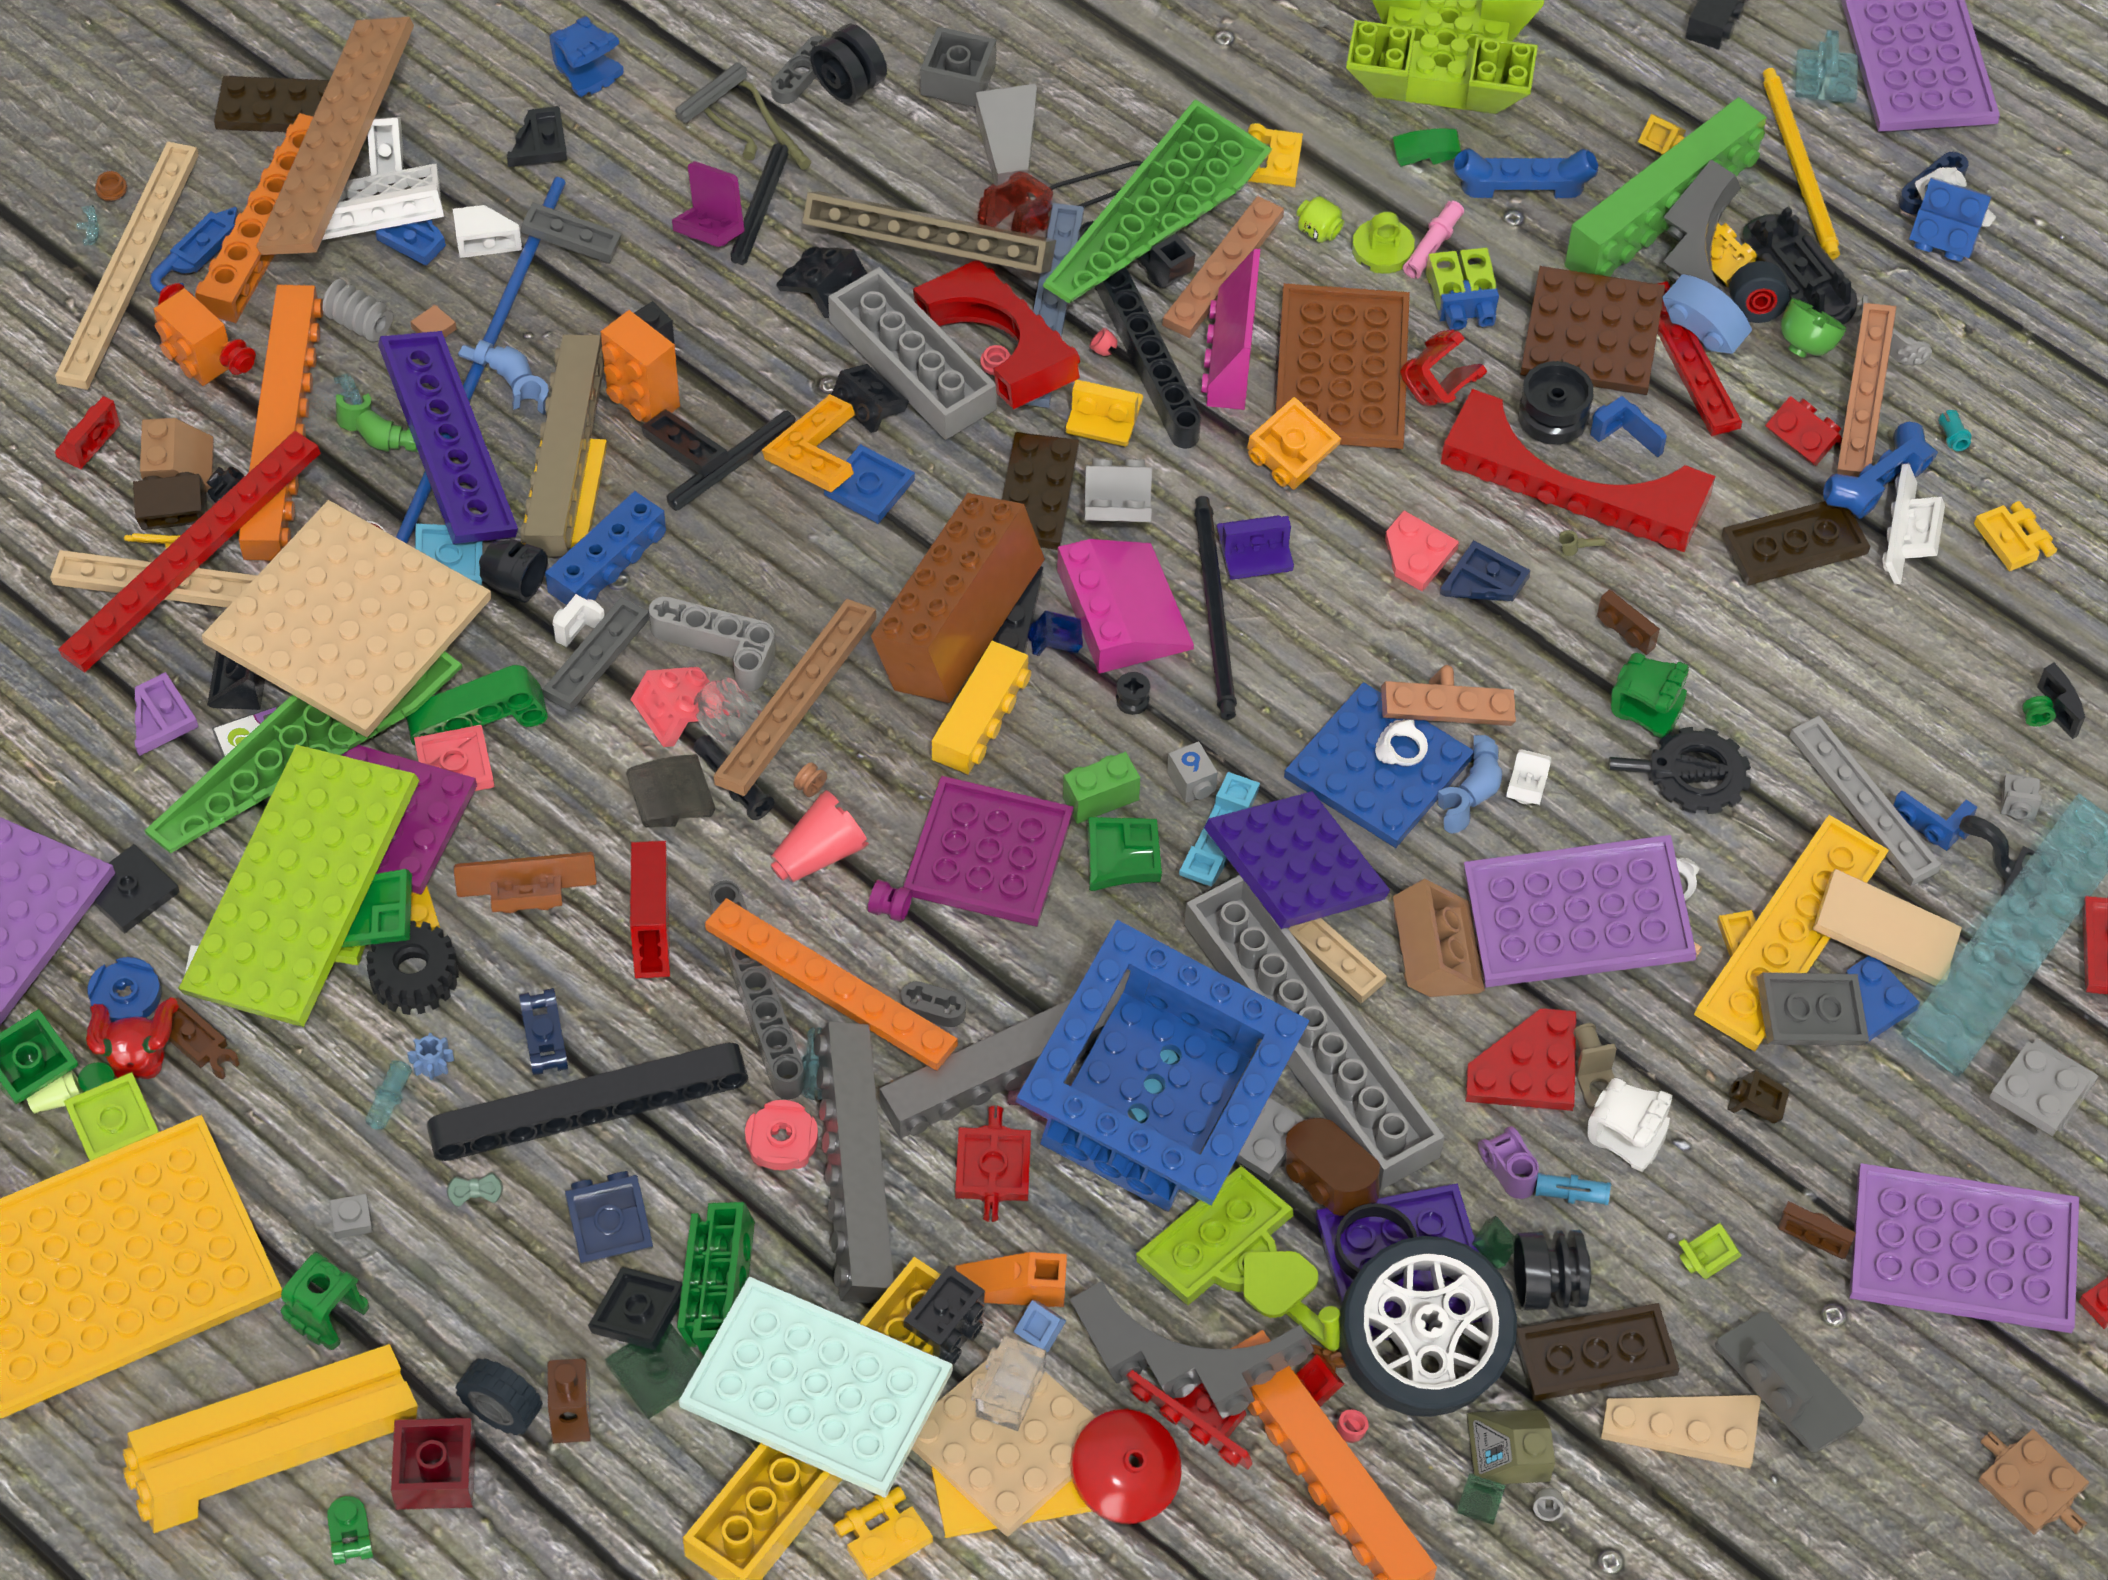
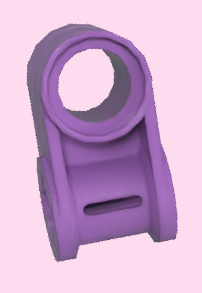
M1513 1126L1505 1128L1503 1134L1491 1140L1482 1139L1478 1142V1149L1482 1160L1492 1170L1509 1196L1516 1199H1524L1534 1193L1539 1164L1524 1144L1519 1132ZM1516 1174H1523L1527 1177H1518Z

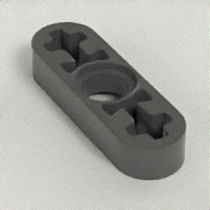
M814 36L809 38L771 80V95L774 101L780 104H790L797 100L814 81L816 75L810 62V52L815 45L827 37ZM800 66H805L810 69L806 73H797L794 71L795 68Z

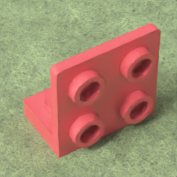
M699 667L647 670L630 699L663 747L675 746L688 722L728 719L732 713L723 701V698L708 680L706 674Z

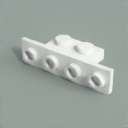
M1909 463L1902 464L1900 476L1896 477L1897 497L1896 501L1892 502L1891 505L1892 527L1887 529L1888 551L1883 554L1884 570L1890 573L1894 585L1901 584L1905 558L1937 556L1945 503L1942 497L1915 499L1917 481Z

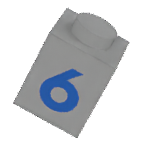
M1199 741L1168 753L1167 773L1185 803L1195 799H1204L1216 791L1218 772Z

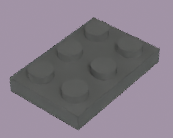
M1763 972L1756 977L1767 1045L1863 1046L1869 1042L1858 974Z

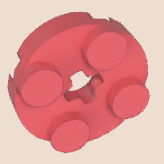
M790 1100L771 1101L764 1104V1109L756 1114L754 1112L749 1117L745 1127L746 1146L753 1162L758 1166L782 1171L793 1168L800 1169L808 1164L809 1158L816 1150L818 1143L817 1123L814 1117H811L805 1111V1107L797 1102ZM779 1129H785L787 1135L791 1137L785 1141H777L772 1135H777Z

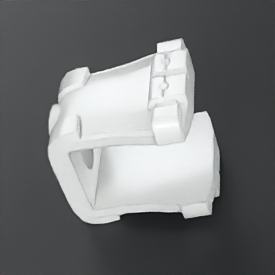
M1611 1079L1606 1087V1091L1603 1090L1594 1107L1595 1109L1589 1118V1141L1597 1147L1612 1151L1631 1164V1168L1643 1172L1650 1163L1652 1164L1658 1154V1150H1660L1666 1139L1670 1118L1666 1116L1671 1106L1672 1095L1664 1091L1659 1093L1627 1085L1623 1080Z

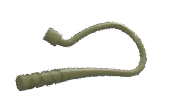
M745 80L741 81L738 85L748 88L752 92L763 117L781 145L785 144L788 147V154L801 169H807L811 165V160L804 155L797 144L777 124L754 85ZM709 107L703 110L718 126L747 142L743 151V157L746 160H753L755 158L757 146L749 135L725 123Z

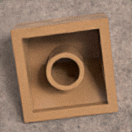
M177 418L142 420L140 456L142 480L148 476L166 478L175 477L176 474L181 472H192L200 475L206 486V492H208L211 486L206 482L213 474V436Z

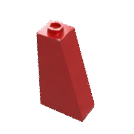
M666 841L631 842L630 930L635 979L670 977L669 885Z

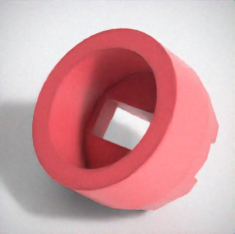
M1103 328L1094 336L1089 347L1101 356H1109L1112 354L1109 351L1110 347L1117 348V339L1108 329Z
M1349 1409L1340 1415L1336 1430L1345 1442L1352 1444L1364 1437L1369 1423L1363 1413L1358 1410Z

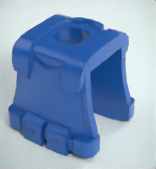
M587 16L576 20V23L563 30L551 33L549 36L554 64L568 78L573 92L579 97L586 95L588 92L594 94L602 90V86L604 88L615 82V78L620 77L624 72L623 66L618 61L616 62L604 55L620 44L619 39L613 33H607L596 27Z

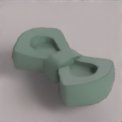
M492 1172L480 1179L472 1178L466 1180L454 1176L447 1186V1196L457 1207L462 1206L470 1197L478 1198L481 1196L495 1203L503 1192L502 1181Z

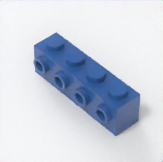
M634 491L545 572L548 593L565 605L575 595L586 600H595L599 592L608 584L614 583L619 578L621 572L631 563L637 562L643 552L653 542L656 543L661 540L666 531L664 510Z

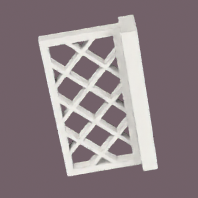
M437 164L348 180L322 240L444 217Z

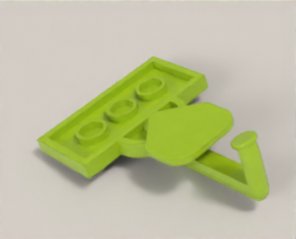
M1242 1166L1225 1179L1212 1206L1199 1200L1136 1253L1137 1262L1186 1305H1190L1215 1283L1225 1290L1244 1292L1246 1302L1263 1316L1278 1318L1286 1314L1298 1325L1301 1324L1303 1329L1326 1349L1334 1352L1340 1347V1310L1334 1306H1327L1316 1315L1301 1302L1318 1284L1317 1269L1298 1252L1277 1251L1275 1241L1271 1237L1275 1231L1293 1217V1208Z

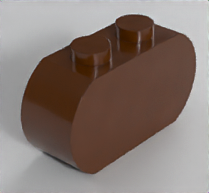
M1324 1118L1307 1119L1297 1123L1289 1130L1286 1136V1172L1290 1179L1302 1185L1318 1204H1323L1335 1215L1345 1216L1356 1207L1378 1201L1379 1161L1332 1120Z

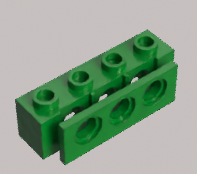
M744 1202L708 1203L706 1221H702L698 1213H691L677 1329L688 1347H696L697 1345L703 1357L749 1277L755 1221Z

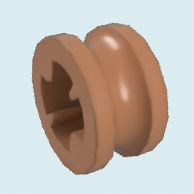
M813 762L808 763L798 772L794 780V787L798 790H803V794L807 797H812L823 787L827 779V773L823 770H818Z

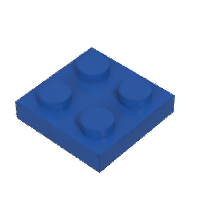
M860 444L846 460V462L851 464L854 474L834 491L829 492L824 489V495L879 524L915 481V472Z

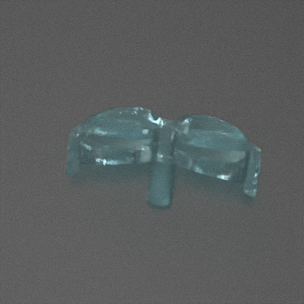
M92 205L82 207L83 213H87L88 222L76 223L77 229L86 228L87 239H83L84 246L93 245L98 241V220Z
M343 374L334 378V382L336 384L340 383L346 391L340 393V395H343L345 398L350 397L353 405L362 404L359 390L349 374Z

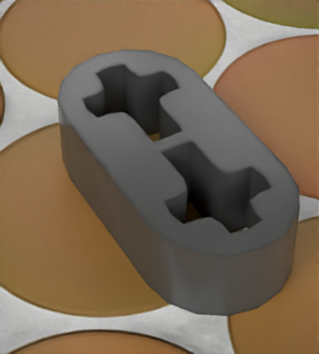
M919 981L910 982L901 990V1004L931 1023L944 1027H955L960 1025L966 1017L965 999L955 991ZM916 995L922 996V1000H919L917 1004L911 1003V999H914ZM950 1005L956 1006V1010H952L950 1014L945 1013V1009H948Z

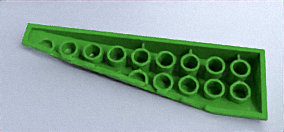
M1195 99L1050 274L1043 287L1067 303H1071L1151 250V247L1169 238L1241 190L1271 153L1272 148Z
M444 651L367 738L296 696L291 695L144 830L145 834L171 854L271 796L296 745L341 755L416 712L462 669V664Z

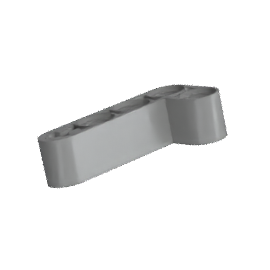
M659 597L651 602L649 605L650 628L655 638L733 658L735 682L744 691L757 690L764 684L776 653L775 632L769 623L671 597Z

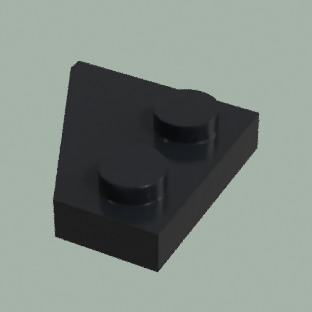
M560 106L528 110L524 118V125L519 129L515 137L516 144L512 152L508 151L507 153L508 167L568 160Z

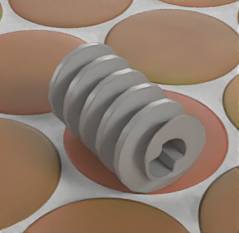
M343 279L335 280L325 293L322 307L324 315L329 319H334L338 324L344 325L347 329L354 330L357 335L364 336L368 341H378L380 336H384L390 328L393 320L392 311H386V305L381 301L376 302L373 296L366 297L364 291H356L353 285H346Z

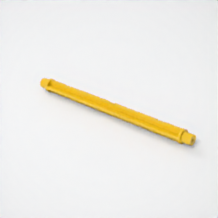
M1767 68L1762 73L1764 78L1763 85L1818 241L1832 260L1836 259L1840 255L1839 241L1820 192L1782 80L1774 68Z

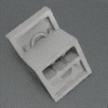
M1092 458V464H1085L1084 519L1151 522L1152 467L1145 465L1144 459H1125V465L1112 464V458Z
M2036 1038L2033 1044L2029 1041L2026 1043L1995 1086L1989 1098L2053 1137L2057 1130L2061 1132L2096 1083L2099 1075Z

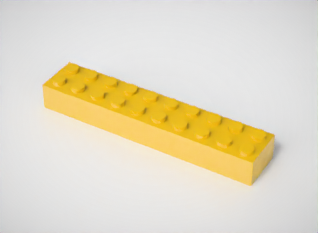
M913 1257L859 1324L933 1355L934 1347L903 1327L904 1319L941 1274L916 1257ZM760 1443L684 1535L685 1557L718 1580H762L842 1479Z

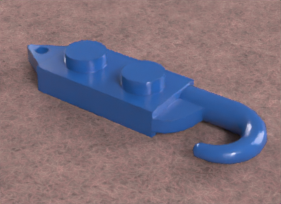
M237 207L218 213L211 211L170 250V254L153 270L150 277L153 289L160 293L166 287L161 281L171 270L185 274L197 272L222 248L224 238L232 232L238 215Z

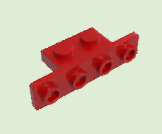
M1131 1370L1127 1373L1126 1376L1131 1386L1130 1392L1144 1404H1148L1149 1401L1160 1407L1159 1413L1172 1424L1177 1425L1178 1422L1184 1424L1190 1429L1188 1431L1190 1436L1203 1446L1210 1443L1219 1449L1218 1455L1229 1465L1236 1467L1240 1464L1249 1470L1253 1464L1249 1453L1229 1439V1436L1247 1415L1245 1410L1237 1415H1229L1222 1419L1202 1383L1196 1386L1189 1395L1173 1399L1135 1371Z

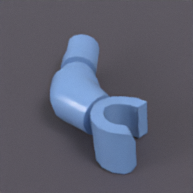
M480 340L476 348L468 345L462 346L458 353L459 357L484 366L489 363L490 368L497 370V374L505 378L513 389V410L520 408L521 400L534 399L538 402L537 410L543 415L546 414L545 402L549 394L548 385L542 378L533 376L527 357L523 353L510 346L505 348L497 346L494 349L492 343Z
M1474 735V764L1470 769V775L1459 787H1448L1438 791V806L1443 810L1451 807L1454 808L1448 809L1444 816V829L1448 833H1458L1464 830L1470 823V806H1477L1495 795L1500 788L1502 769L1498 763L1499 748L1495 744V740L1487 735Z

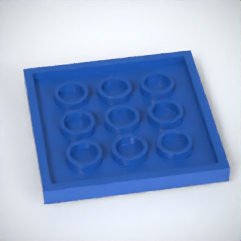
M1363 682L1285 769L1284 778L1307 793L1313 791L1320 801L1394 848H1397L1438 800V791L1448 788L1473 760L1474 750L1426 720H1414L1415 727L1424 734L1428 743L1427 753L1422 761L1412 766H1401L1396 763L1388 764L1379 761L1375 748L1380 734L1384 732V729L1390 723H1393L1395 720L1402 721L1403 719L1383 718L1382 693ZM1397 735L1392 737L1390 744L1399 756L1409 759L1418 755L1419 746L1414 739Z

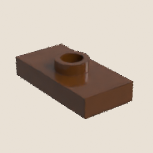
M1789 1201L1778 1225L1779 1230L1844 1260L1856 1235V1232L1832 1222L1826 1215L1813 1213Z

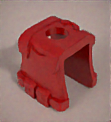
M1450 329L1432 335L1425 342L1426 348L1417 358L1408 360L1401 368L1400 373L1403 381L1423 406H1433L1437 403L1446 404L1456 399L1454 394L1463 386L1480 380L1487 373L1483 364L1462 366L1453 369L1439 384L1429 370L1465 339L1458 331Z

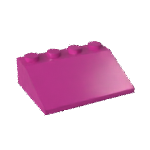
M1253 249L1221 284L1218 290V299L1211 300L1209 319H1215V325L1208 324L1207 343L1213 345L1212 349H1206L1204 368H1210L1209 374L1203 373L1201 393H1207L1206 406L1245 410L1260 249Z
M1087 539L1058 547L1057 572L1099 674L1194 649L1190 634L1151 543Z

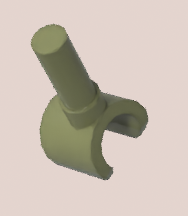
M1571 530L1562 531L1559 535L1562 552L1566 556L1575 555L1578 548L1605 546V538L1578 539L1577 534Z

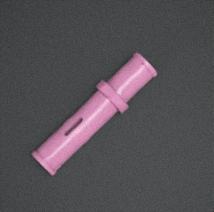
M1453 200L1452 202L1448 201L1439 216L1432 219L1429 223L1428 232L1408 261L1403 265V271L1411 278H1419L1422 275L1423 270L1427 266L1428 254L1436 253L1443 241L1451 237L1453 234L1452 228L1464 214V208L1461 204Z

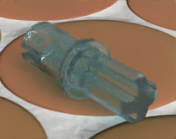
M392 1061L381 1086H377L374 1091L376 1097L365 1119L372 1129L383 1130L395 1106L402 1101L401 1093L408 1077L412 1073V1068L404 1062Z

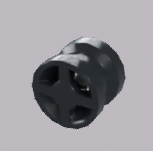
M1128 672L1118 679L1116 687L1117 707L1122 712L1130 715L1144 712L1148 708L1150 701V682L1148 678L1138 672Z

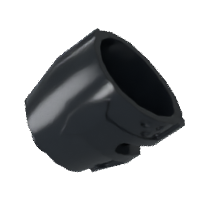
M496 539V541L489 544L484 554L480 557V577L484 583L504 596L527 603L536 594L543 582L548 564V556L544 549L529 544L524 545L522 542L514 539Z

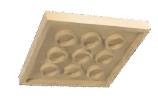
M1009 1340L934 1405L912 1450L930 1467L932 1465L1008 1537L1072 1480L1070 1458L1073 1445L1081 1430L1096 1416Z

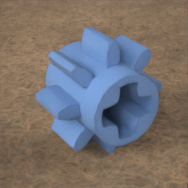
M429 1033L428 1036L420 1040L414 1039L416 1051H409L408 1059L409 1063L414 1064L415 1075L418 1076L422 1073L428 1076L430 1080H433L434 1077L442 1073L448 1074L446 1062L454 1061L453 1050L448 1049L447 1038L444 1037L440 1040L433 1036L432 1033Z

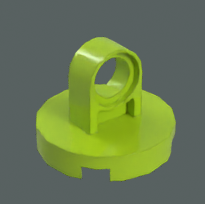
M1383 212L1375 215L1372 220L1365 222L1357 228L1353 235L1352 254L1357 263L1361 265L1362 261L1365 265L1370 266V271L1374 273H1394L1403 269V265L1414 252L1415 239L1411 231L1399 222L1396 214Z

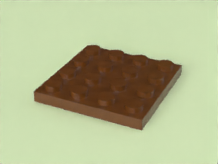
M1540 266L1520 375L1527 376L1530 370L1542 363L1550 361L1567 362L1583 370L1589 376L1593 387L1647 395L1665 285Z

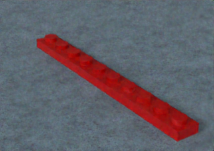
M293 431L60 646L58 650L61 656L85 673L321 454L318 445L297 431Z

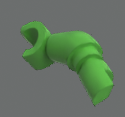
M369 393L362 396V404L360 405L347 404L343 395L336 394V422L340 427L349 431H358L367 444L377 450L389 452L391 449L399 450L401 446H404L406 451L418 452L409 427L407 430H403V426L394 425L393 421L385 420L371 410V397Z

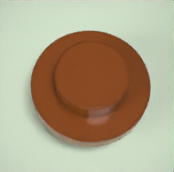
M104 172L97 178L95 184L96 194L103 200H117L124 196L127 191L126 180L117 172Z

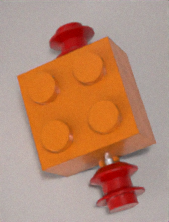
M174 283L162 289L158 299V306L153 308L157 321L155 328L162 341L160 348L169 360L174 359L180 365L188 378L194 377L204 386L228 369L232 374L239 375L248 372L253 367L256 357L255 351L247 347L242 339L228 342L225 325L201 304L191 292L187 291L182 284Z

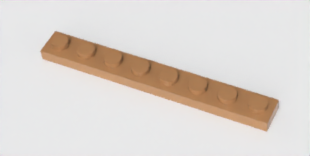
M850 599L844 601L714 774V785L743 796L747 794L876 620L875 608Z

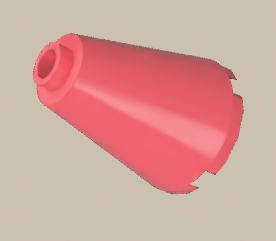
M825 790L820 794L771 855L775 862L770 866L782 881L788 878L791 882H795L869 845L866 842L865 834L847 810L844 811L841 807H835L839 801L829 791Z

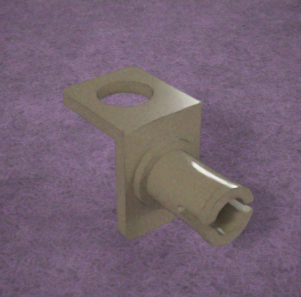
M1585 1023L1576 1027L1573 1032L1581 1050L1575 1075L1586 1106L1592 1109L1595 1107L1599 1097L1593 1095L1589 1087L1592 1083L1598 1081L1608 1085L1611 1079H1615L1612 1066L1617 1049L1615 1044L1602 1046L1596 1032V1026L1593 1023Z

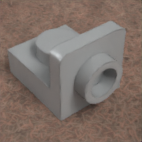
M2006 773L2003 780L2000 814L2012 816L2016 819L2035 820L2042 800V796L2039 795L2040 779Z

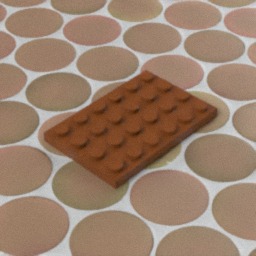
M1283 283L1276 412L1295 397L1341 438L1340 445L1403 449L1406 384L1401 377L1400 371L1407 362L1410 292Z

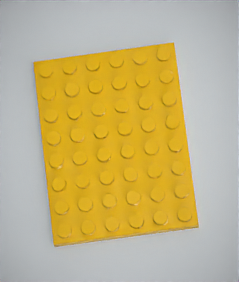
M202 1114L0 1199V1419L281 1298L282 1288Z

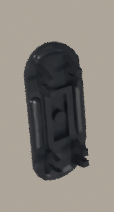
M1786 207L1781 214H1765L1750 220L1743 230L1744 243L1746 242L1755 251L1758 261L1771 262L1780 267L1786 278L1790 300L1794 298L1813 306L1812 309L1820 313L1823 311L1843 325L1849 322L1855 314L1857 307V294L1851 287V281L1844 276L1843 271L1838 268L1815 238L1799 224L1800 219L1797 215L1791 216L1792 209Z

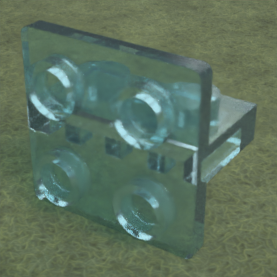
M1827 30L1824 42H1818L1817 50H1797L1796 97L1856 102L1858 56L1856 54L1839 53V31Z

